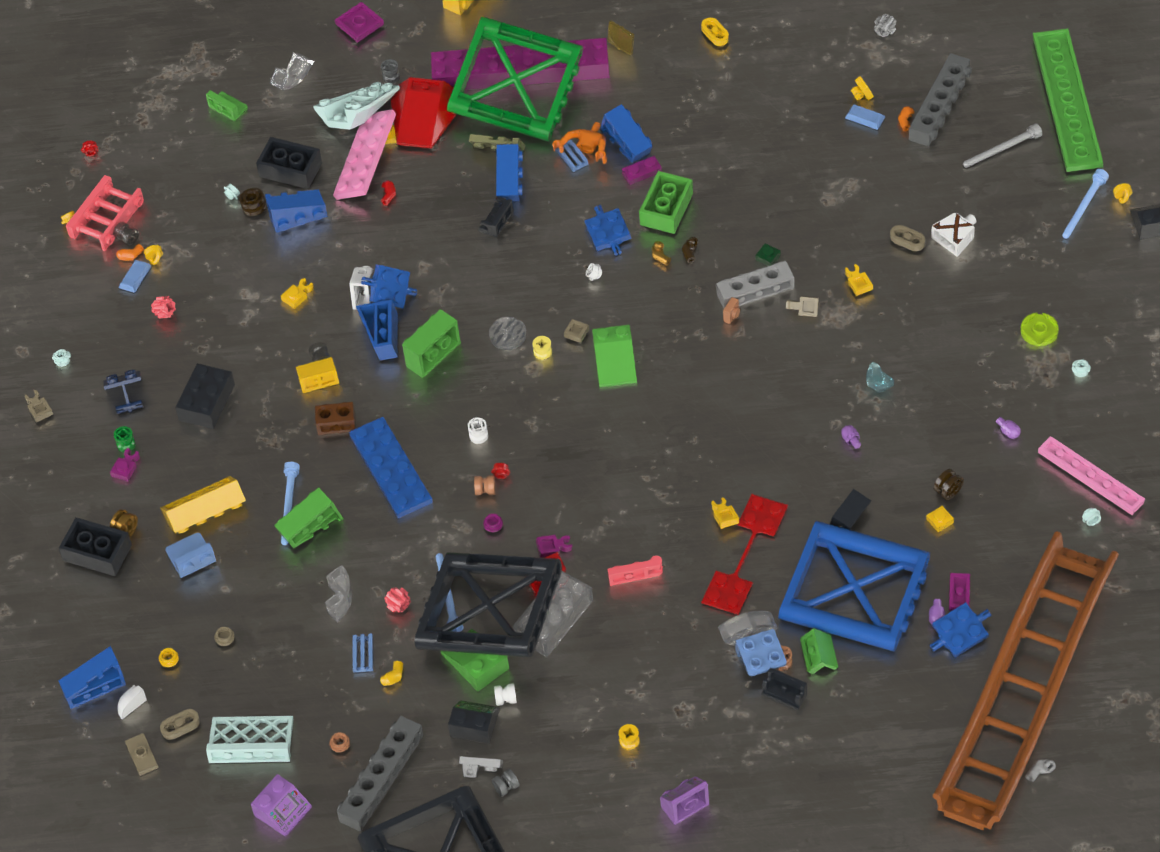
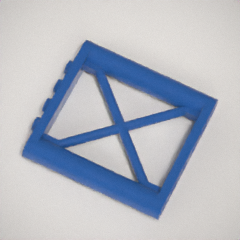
M815 521L781 604L778 618L895 652L902 632L906 633L909 624V621H907L908 616L913 615L915 609L913 603L920 597L921 589L919 587L926 581V569L930 559V552ZM817 547L828 548L849 584L808 601L797 599ZM837 547L897 564L856 580ZM903 569L911 571L913 574L893 626L882 623L861 587ZM854 591L874 625L812 607Z

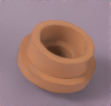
M335 733L330 739V747L335 752H344L350 746V739L344 733Z

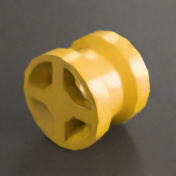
M632 724L623 725L619 730L620 746L626 750L638 747L640 742L638 728Z

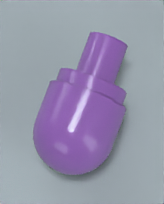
M1002 417L996 420V423L1001 426L1000 430L1008 438L1016 439L1019 437L1021 429L1012 420L1006 421Z
M851 425L844 426L841 430L843 439L846 443L858 449L861 446L859 433Z
M934 599L933 606L929 610V621L931 624L945 616V610L941 606L940 599Z

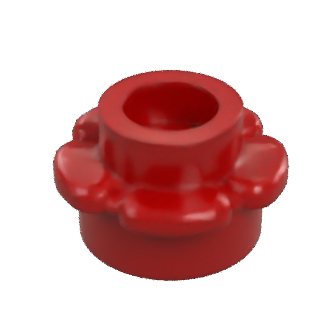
M85 141L82 144L81 152L85 153L86 156H94L99 151L95 141Z
M496 463L491 473L497 479H505L510 474L509 466L505 463Z

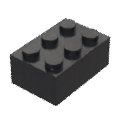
M270 137L256 165L259 177L309 189L322 164V158L318 148Z
M197 363L175 407L179 421L214 429L235 386L232 371Z
M75 517L59 546V551L65 562L116 576L132 547L128 532Z

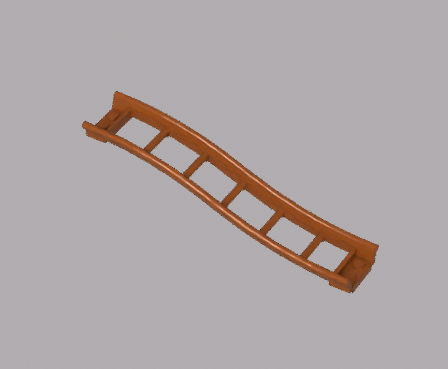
M1058 531L1054 533L1019 604L962 738L933 794V798L937 800L938 810L944 812V816L980 830H984V828L991 830L994 823L1000 821L1034 750L1084 628L1119 556L1118 552L1112 551L1106 561L1063 547L1062 534ZM1055 565L1094 578L1083 602L1044 588ZM1040 597L1055 600L1075 607L1078 610L1065 642L1026 629ZM1027 637L1056 647L1061 651L1047 686L1007 672L1021 638ZM1003 681L1018 684L1040 692L1043 695L1028 730L989 716ZM984 725H992L1019 735L1024 739L1010 771L970 757ZM965 766H972L1002 777V780H1005L995 802L955 788Z

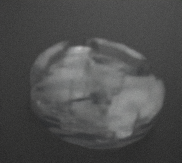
M514 317L497 319L489 329L490 341L498 349L513 350L522 345L526 339L524 323L521 320H516Z

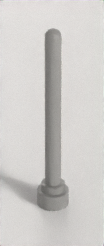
M1037 123L1030 125L1026 132L965 160L963 166L968 168L1028 138L1037 139L1042 136V130Z

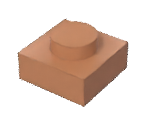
M733 297L723 310V320L728 324H731L734 318L736 319L740 314L739 300Z

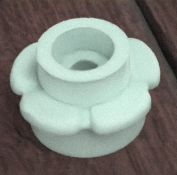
M232 184L224 187L226 190L224 194L230 200L233 198L238 199L237 196L240 192Z
M60 349L53 354L52 358L54 363L63 367L69 364L71 354L65 349Z
M1083 359L1076 360L1072 364V371L1077 377H1085L1091 370L1088 361Z
M1096 508L1086 509L1083 513L1082 521L1088 526L1096 525L1101 520L1100 511Z

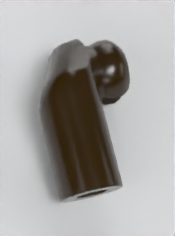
M690 237L682 247L687 263H693L696 260L693 254L698 244L696 237Z

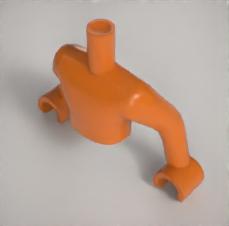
M595 122L591 130H572L567 132L560 140H555L552 143L553 151L559 148L560 153H563V145L572 138L579 139L576 146L580 151L593 153L598 146V151L595 154L596 162L600 158H602L603 164L607 162L605 152L606 137L598 133L601 126L599 122Z

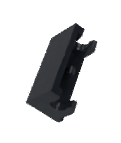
M496 197L495 201L497 202H495L493 209L485 220H481L480 224L482 226L479 227V232L497 238L514 212L512 200Z
M853 489L832 516L830 525L850 530L872 500Z
M770 667L767 681L764 680L762 684V695L799 710L807 696V683Z

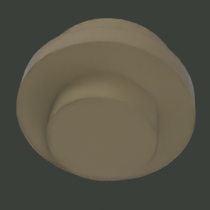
M220 627L216 631L214 638L218 645L227 646L234 641L235 636L230 628Z

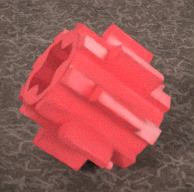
M169 296L156 297L154 303L151 304L152 313H155V316H158V318H170L174 314L173 312L176 311L175 302Z
M396 587L391 588L385 597V602L388 604L387 608L392 612L396 610L399 613L404 612L411 603L410 597L407 596L408 592L402 587L400 589Z

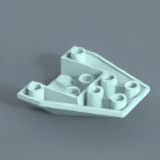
M375 82L369 87L361 88L332 99H322L319 101V104L313 107L328 127L350 130L364 124L400 89V86L392 85V83L381 84V82Z

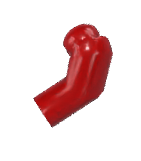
M386 180L381 185L386 192L381 199V203L388 206L396 196V189L392 181Z

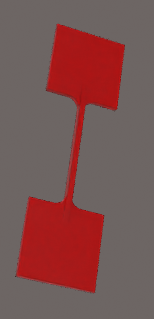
M751 494L737 525L750 529L753 532L733 574L715 571L701 601L702 604L739 615L753 585V582L739 578V571L756 534L763 533L775 536L788 508L787 504Z

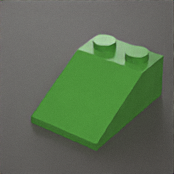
M630 325L592 329L599 388L637 383Z
M471 629V630H469L467 633H478V632H476L475 630ZM440 651L477 692L509 670L508 658L504 655Z

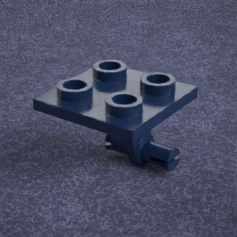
M135 369L124 372L125 375L117 376V374L107 376L106 380H103L105 390L122 385L126 404L115 406L117 414L126 411L130 413L134 409L143 408L141 400L130 403L125 384L141 380L140 371L136 372Z

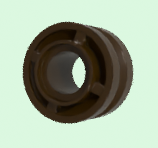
M249 188L239 196L242 210L248 216L259 215L267 208L264 193L259 188Z
M947 469L938 477L933 489L938 494H941L944 499L950 500L960 491L964 479L960 475H956V472L952 469Z

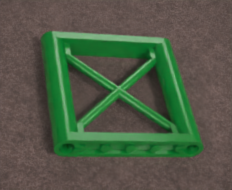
M482 16L450 96L447 111L549 142L556 123L561 121L562 107L565 108L567 105L568 91L571 92L574 82L572 80L574 76L578 75L580 68L578 64L582 56L583 46ZM483 40L491 41L510 77L473 95L465 94L464 90ZM499 40L554 57L517 74ZM558 62L565 63L567 67L548 118L538 115L520 80ZM514 83L532 118L487 105L477 100Z

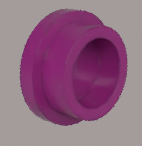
M489 514L484 519V528L488 532H497L503 527V520L497 514Z

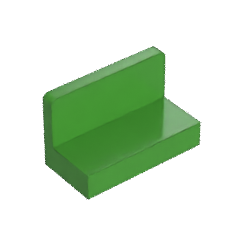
M210 90L206 94L208 106L233 121H236L248 109L246 104L223 91L216 94Z
M812 629L800 638L807 672L814 674L824 666L833 670L838 668L830 634Z

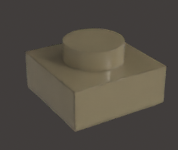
M572 319L564 331V337L581 343L589 331V325Z

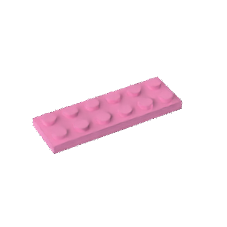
M393 109L375 112L364 124L359 125L333 193L336 200L367 194L396 116Z

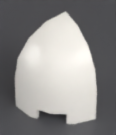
M133 685L120 697L117 706L118 714L122 720L147 700L144 690L140 686Z

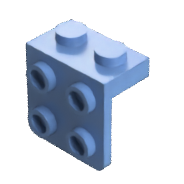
M201 533L188 536L165 549L180 578L216 562L213 548L210 543L207 544Z
M774 629L736 640L735 651L738 657H742L749 676L768 672L770 667L773 669L784 667L787 663Z

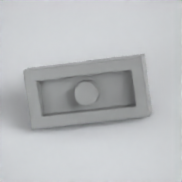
M460 756L459 764H463L464 777H477L479 765L484 766L485 771L497 772V768H503V760Z

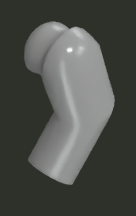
M1038 760L1032 765L1025 777L1029 781L1034 782L1039 774L1051 773L1055 770L1056 764L1052 760Z

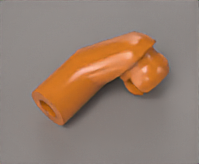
M910 106L904 107L898 116V121L903 131L909 130L911 125L908 118L912 117V114L915 113L914 109Z
M137 244L133 249L118 250L116 256L123 261H134L144 251L142 245Z

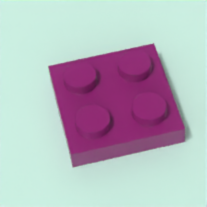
M360 2L336 18L335 23L358 43L383 26L384 20L363 2Z

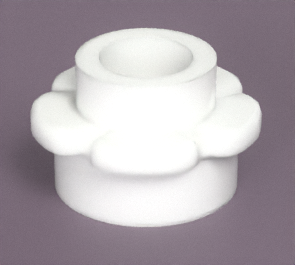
M591 263L586 270V276L591 281L599 279L602 274L599 264Z

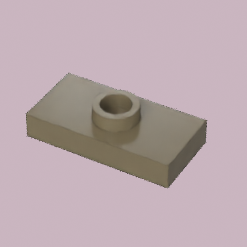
M144 733L125 741L139 776L158 769L157 762Z

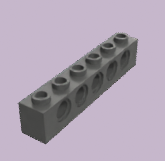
M950 53L909 127L910 141L929 146L932 140L936 139L939 127L942 128L945 116L950 114L952 103L957 101L959 90L964 88L966 77L969 78L971 75L970 59Z
M400 716L397 722L395 721L391 725L390 732L387 737L382 739L376 754H372L368 766L360 772L355 786H351L347 798L339 804L337 813L341 823L360 832L362 831L424 736L422 725L403 716Z

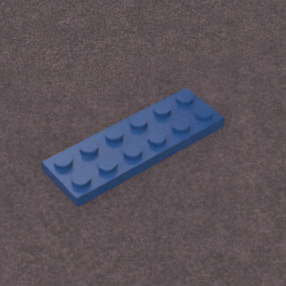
M384 417L349 432L350 438L398 519L433 503L432 497Z

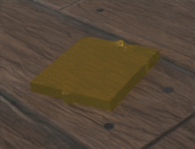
M610 21L608 26V42L631 56L633 54L634 34L624 29L623 26Z

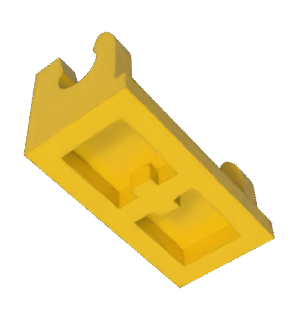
M332 357L296 366L303 393L339 384Z

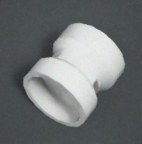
M479 417L471 419L468 423L469 438L475 444H482L488 439L487 423Z
M514 683L507 684L503 689L500 685L494 686L497 706L503 705L504 701L510 704L517 703Z

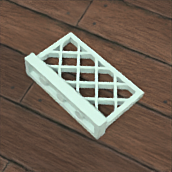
M293 716L213 717L209 744H207L206 748L209 763L290 762ZM260 723H266L268 725L262 730L256 727ZM280 723H288V726L282 730L277 727ZM217 724H226L227 727L220 731L217 729ZM239 724L248 725L241 731L237 728ZM253 729L257 734L248 738L245 734ZM272 729L277 732L271 738L265 735ZM231 730L237 733L230 739L225 735ZM241 737L246 741L244 743H234ZM261 737L266 740L264 743H254ZM280 737L286 740V742L275 743ZM220 738L226 741L225 743L214 744Z

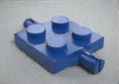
M598 205V207L594 208L597 216L584 220L586 228L597 251L612 248L614 255L618 256V253L619 255L622 253L619 245L631 239V235L619 208L604 213L602 206Z
M376 265L372 279L362 277L361 279L364 280L361 281V284L370 286V302L392 300L395 307L404 308L406 296L417 295V293H414L417 292L416 288L408 287L410 272Z
M967 603L962 604L932 623L939 639L929 644L930 648L935 652L944 646L956 658L989 637L982 621L991 617V613L986 609L977 615L970 609Z

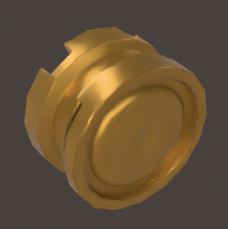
M120 509L114 514L110 527L128 532L129 537H131L136 530L138 518L135 514Z

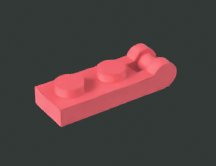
M653 556L648 561L634 562L607 569L610 586L660 576L663 573L662 558L660 556Z

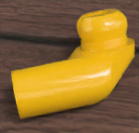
M395 661L393 663V670L381 676L380 682L383 686H390L401 680L403 662Z

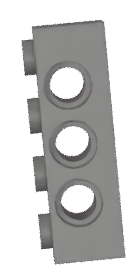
M786 261L775 263L771 266L759 268L755 271L740 274L739 276L716 283L717 296L723 308L726 307L732 297L739 300V306L794 289V276Z

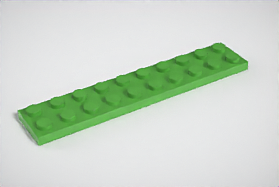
M1061 29L1033 33V41L1066 171L1103 168V159L1069 30Z

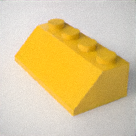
M228 476L160 507L171 530L181 534L188 531L191 525H201L207 522L206 519L211 516L215 518L223 515L226 509L231 508L233 510L242 506V502L246 500L237 479Z

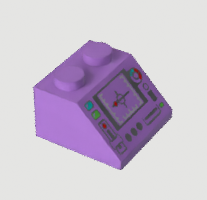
M278 774L251 803L254 816L285 837L312 808V805L298 789Z
M696 776L686 779L673 790H667L660 797L661 808L674 825L709 805V791L706 781Z

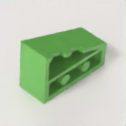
M318 487L315 491L309 493L307 498L300 504L295 505L293 510L286 516L280 518L274 526L285 540L295 548L314 537V532L321 528L326 530L329 528V523L336 519L341 521L344 518L334 503Z

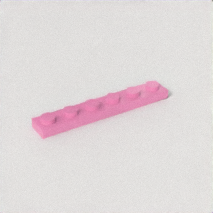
M1050 436L1038 448L1039 454L1129 514L1133 515L1144 504L1145 498Z

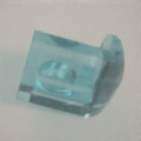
M875 362L870 364L866 373L867 385L878 393L894 386V379L882 372L881 367Z

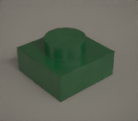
M765 243L755 255V260L771 266L781 256V250Z

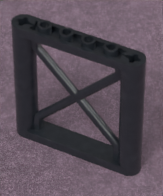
M447 552L441 568L436 574L435 584L431 587L428 602L425 603L423 616L419 619V626L415 635V647L421 650L532 657L561 575V560ZM470 573L526 578L489 598ZM462 576L482 601V604L443 627H436L454 577ZM534 581H542L524 633L515 632L495 605ZM488 609L507 635L453 632L452 630Z
M470 786L460 787L360 833L357 838L364 852H416L388 844L387 839L454 809L456 814L440 852H449L462 819L465 820L481 852H505Z

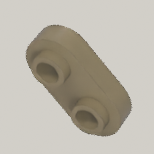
M903 225L894 226L890 231L891 241L912 251H920L925 247V236L920 232Z
M186 709L165 719L160 725L162 736L172 740L196 729L200 723L198 713L193 709Z

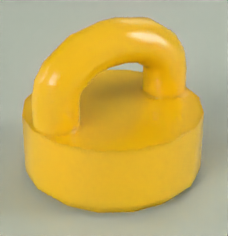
M1126 183L1119 184L1113 189L1115 198L1121 204L1126 203L1133 193L1131 185Z
M152 245L144 250L145 258L150 261V264L156 265L163 255L161 246Z

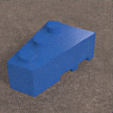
M621 104L604 114L600 131L602 133L607 132L611 136L609 140L612 143L616 142L621 147L619 150L632 164L650 154L652 142L648 136L643 134L641 126L637 122L635 123L627 108L625 109Z
M518 144L497 145L496 196L507 200L510 199L512 202H520V195H523V184H520L521 178H523V167H521L523 150L519 149Z
M319 190L297 191V194L287 195L284 192L281 193V196L265 194L269 216L276 233L328 217L326 206Z
M392 300L356 306L379 360L397 358L398 312Z
M111 646L59 680L70 709L126 685L120 665Z

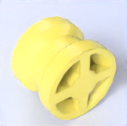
M538 336L533 340V353L536 358L544 360L552 355L551 340L548 337Z

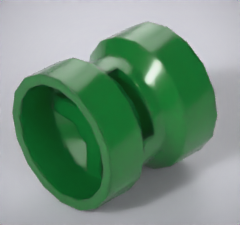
M122 426L114 431L113 435L119 451L124 452L127 448L132 451L135 448V439L129 427Z

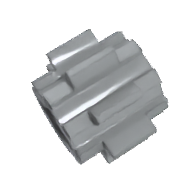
M883 14L882 17L878 16L874 22L876 24L874 31L879 36L887 37L896 30V20L888 14Z

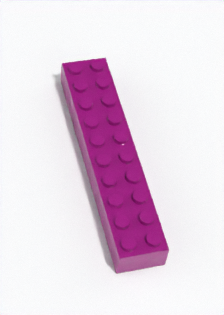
M607 38L568 41L583 46L582 56L578 64L580 66L579 72L572 81L610 78ZM519 45L503 46L517 74L554 57ZM495 47L480 48L465 90L488 88L510 77ZM468 49L431 52L432 80L445 81L454 87ZM558 62L520 81L522 85L561 82L567 64Z

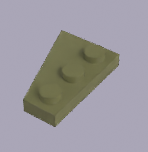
M470 134L469 142L474 145V148L484 149L485 146L491 147L493 151H497V145L518 144L519 149L523 150V152L525 151V144L519 138H513L512 141L506 137H499L497 140H494V137Z

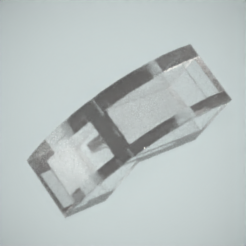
M293 53L287 69L275 68L270 84L281 90L294 88L307 75L314 61L301 54Z
M342 565L326 576L328 585L335 595L328 599L325 605L327 613L336 622L345 616L352 602V588L349 576Z
M768 611L743 613L718 626L724 642L736 646V640L771 629H778L772 613Z

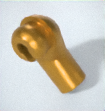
M655 241L652 246V257L656 261L668 266L671 258L664 254L663 242Z

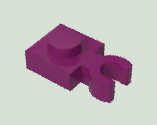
M127 448L124 451V459L118 457L110 471L111 476L128 482L137 467L135 462L140 458L139 452L136 451L134 455L130 456L131 451Z
M556 535L537 537L536 545L540 558L547 557L556 552L559 554L560 550L570 552L573 547L572 544H564L570 541V536L565 535L560 539H557Z

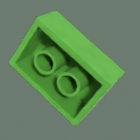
M658 171L639 210L640 225L675 234L693 195L692 179Z
M440 309L423 326H420L411 337H408L402 344L406 367L424 378L461 343L457 320Z

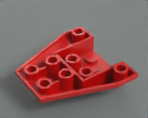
M409 77L399 84L400 89L391 97V106L396 113L394 119L397 145L432 149L457 115L447 111L448 102L454 87L441 80Z

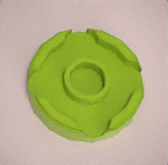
M1032 313L1023 319L1020 331L1021 336L1027 343L1034 346H1047L1055 341L1059 329L1058 322L1051 315Z

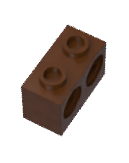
M353 402L315 406L318 435L345 433L356 429Z

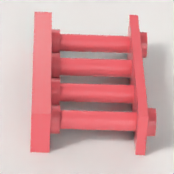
M104 175L66 224L69 237L76 239L80 233H85L99 239L102 250L106 251L113 244L115 238L132 215L142 206L144 198L141 189L137 188L133 195L114 188L111 177ZM109 195H114L127 200L123 207H120L105 200ZM103 207L118 214L114 220L96 214L99 208ZM94 220L108 227L102 233L86 225L89 221Z

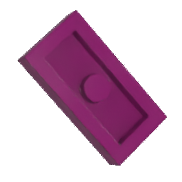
M655 156L622 168V174L629 185L655 176L658 171L662 172V167Z
M950 573L949 611H953L964 603H967L968 606L970 604V574Z

